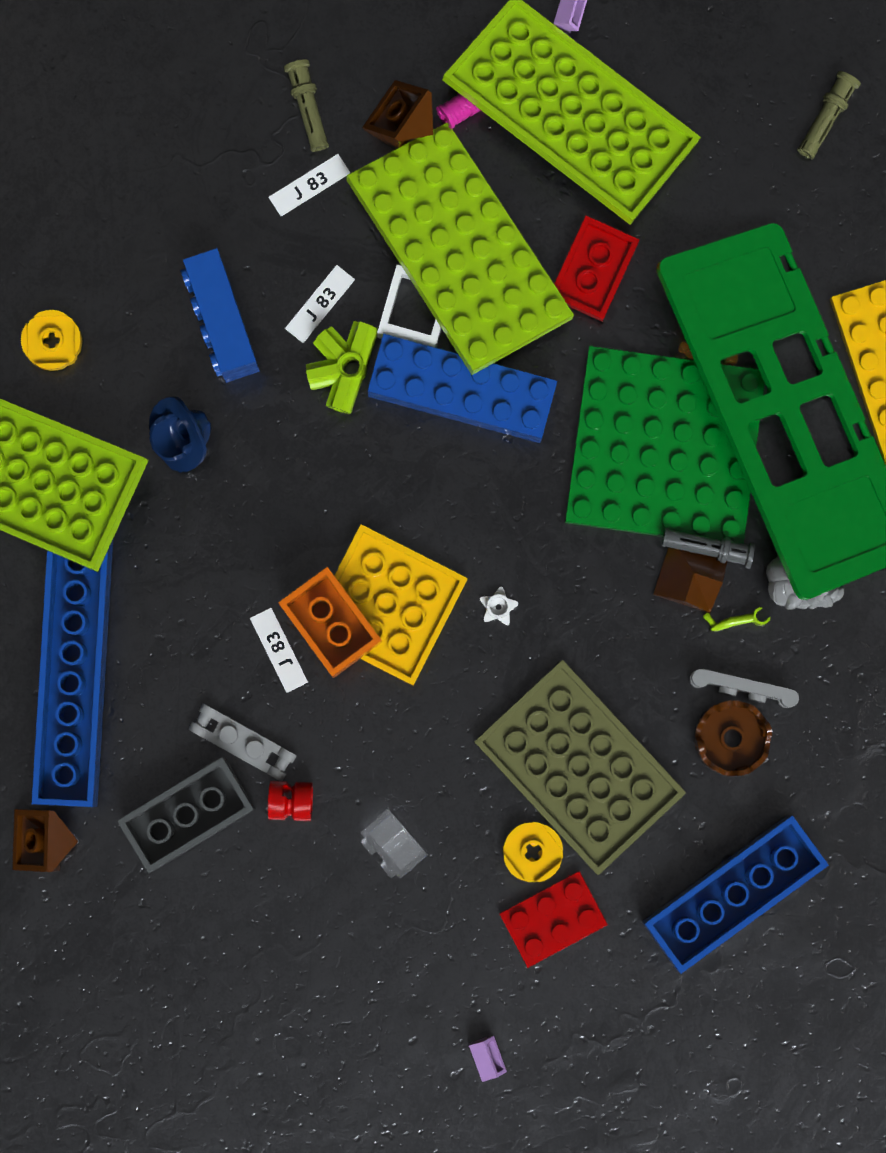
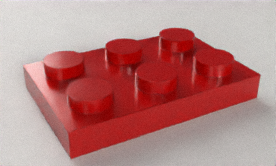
M585 216L554 283L567 305L603 322L640 239L589 216Z
M580 871L499 913L527 968L608 925Z

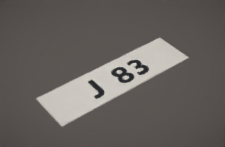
M339 154L269 196V199L280 216H283L350 174V171Z
M336 265L285 329L304 343L355 279Z
M272 608L251 617L250 620L286 693L308 683Z

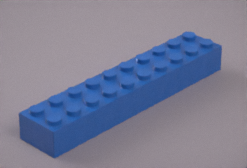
M113 540L98 572L47 551L32 804L98 807Z

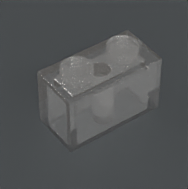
M389 809L361 832L364 838L360 842L371 855L377 852L384 861L380 865L391 878L397 875L401 879L428 855Z

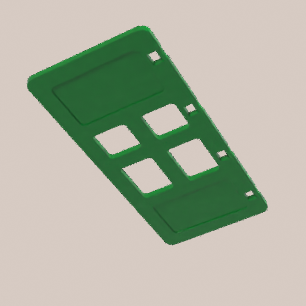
M771 223L666 257L657 264L656 271L794 593L801 600H809L886 568V465L874 437L869 432L865 416L838 354L832 347L828 331L801 269L798 268L792 255L793 251L784 230L778 224ZM780 257H786L791 271H785ZM800 333L805 338L819 374L799 383L790 384L787 381L772 344L777 340ZM817 340H822L828 355L822 356L816 343ZM748 351L752 353L768 392L763 396L738 403L725 377L720 361ZM823 396L830 397L854 451L853 458L830 467L823 464L800 411L801 404ZM772 415H777L781 419L803 470L802 478L778 487L772 485L748 430V424ZM857 423L864 437L860 441L853 428V425Z

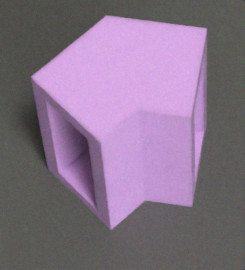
M560 0L554 25L569 34L571 31H579L587 0Z
M494 1036L469 1043L482 1082L497 1078L507 1072Z

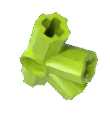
M353 321L347 342L332 326L321 332L313 342L327 360L306 364V374L311 390L332 386L326 407L341 413H352L362 380L367 375V364L377 337L378 328L363 322ZM349 362H359V369L356 373L347 374L345 372V367Z

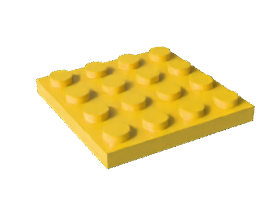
M361 524L334 575L382 640L380 645L363 656L361 660L414 686L468 578Z

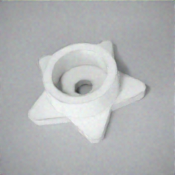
M499 587L493 596L480 597V601L486 608L484 622L498 619L505 625H509V612L517 607L519 603L508 599L503 587ZM497 604L501 605L500 610L496 609Z

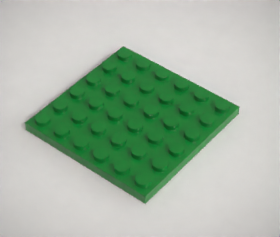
M589 346L565 523L661 537L664 535L665 528H669L670 530L721 540L722 537H730L731 541L744 543L751 491L695 361ZM720 364L738 403L763 396L765 382L759 369ZM760 420L748 424V430L755 446H757Z

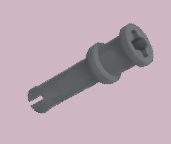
M665 528L662 540V547L717 557V561H720V563L725 564L726 561L743 564L747 569L751 567L755 551V543L753 542L749 544L731 541L730 537H722L721 540L670 530L669 528Z

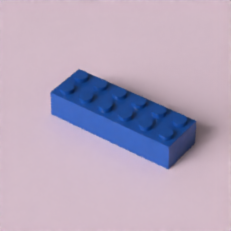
M383 334L368 388V397L541 443L557 381L497 364H491L471 375L460 356L456 353Z
M786 815L644 919L642 923L675 969L682 974L829 865L793 815Z

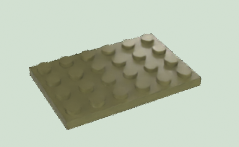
M563 660L474 741L597 875L602 873L686 794L681 786Z

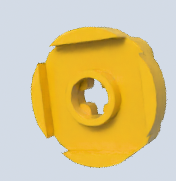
M45 310L34 315V318L28 324L26 323L21 334V346L32 364L44 370L56 371L75 363L82 348V335L74 320L68 317V315L57 310ZM49 333H54L56 338H60L59 343L55 344L54 348H50L46 343L44 344V339L49 338Z
M538 822L523 823L511 830L506 837L503 845L504 862L507 869L516 878L527 882H542L552 877L560 868L563 858V844L558 834L551 827ZM531 844L533 847L540 846L541 850L538 852L540 858L538 860L525 857V854L528 852L526 849L527 845Z

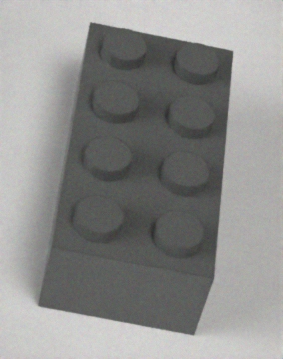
M221 757L117 820L146 871L151 873L256 808L226 758Z

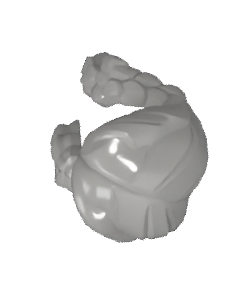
M779 556L773 559L767 566L766 575L769 581L768 591L770 598L776 604L784 606L787 610L831 607L834 602L839 601L844 595V589L838 587L809 600H801L794 593Z

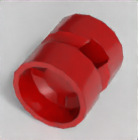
M270 781L268 794L269 820H286L288 816H291L294 821H311L313 805L312 782H295L293 786H290L287 781Z

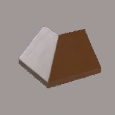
M394 80L362 128L394 150L407 144L410 139L433 135L432 93L428 89Z
M668 547L653 595L710 613L724 580L727 561L724 564L717 561V557Z
M14 809L12 870L35 872L60 871V862L77 844L78 840L53 810Z

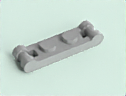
M705 669L693 671L689 677L690 684L695 688H701L708 684L719 687L718 692L726 695L736 696L738 691L749 694L748 699L765 703L766 698L777 700L778 704L783 708L793 707L799 701V695L795 690Z
M201 704L198 710L200 714L195 722H191L188 730L279 781L284 780L286 776L284 772L290 762H294L297 755L208 705ZM211 718L219 722L214 732L205 729ZM272 752L279 756L274 766L266 763Z

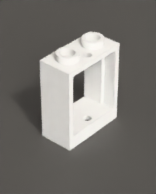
M396 265L377 336L379 339H382L383 334L437 348L442 328L436 319L431 335L389 324L401 279L406 278L410 280L402 266Z

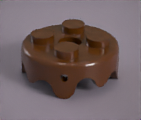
M724 701L709 708L699 719L695 729V747L700 759L712 771L726 776H742L753 772L768 757L772 728L755 706L740 701ZM728 730H735L740 735V743L736 747H729L724 742V735Z

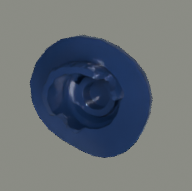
M167 397L160 400L152 409L149 418V439L152 449L171 469L178 472H188L202 463L206 456V444L209 441L212 430L211 423L208 421L205 412L189 410L179 397Z

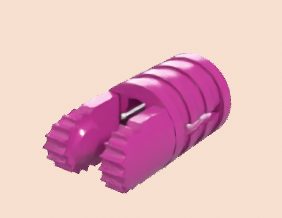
M459 93L443 103V105L440 104L436 107L442 123H448L450 129H453L455 125L466 120L469 116L472 117L481 111Z

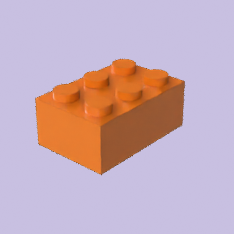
M328 567L278 602L333 678L382 643L380 637Z

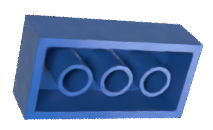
M216 248L183 259L185 269L180 271L188 292H194L195 297L190 298L198 321H204L205 325L199 327L207 348L213 347L214 353L210 354L209 357L217 377L223 376L227 383L260 372L218 249Z

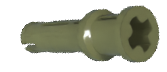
M297 60L286 64L283 68L290 78L292 85L291 96L298 101L311 147L310 150L311 152H317L329 147L314 96L317 87L316 84L312 83L308 70L310 66L309 60Z
M838 71L835 75L837 80L830 92L825 93L823 96L824 104L797 149L804 157L815 158L840 112L847 110L849 98L854 90L859 89L861 85L860 81L854 76L843 71Z

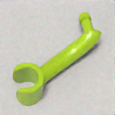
M763 607L755 609L750 614L729 617L718 623L713 620L708 612L703 615V618L712 626L711 631H720L751 622L757 626H763L770 621L771 617L765 619L764 622L757 620L756 614Z

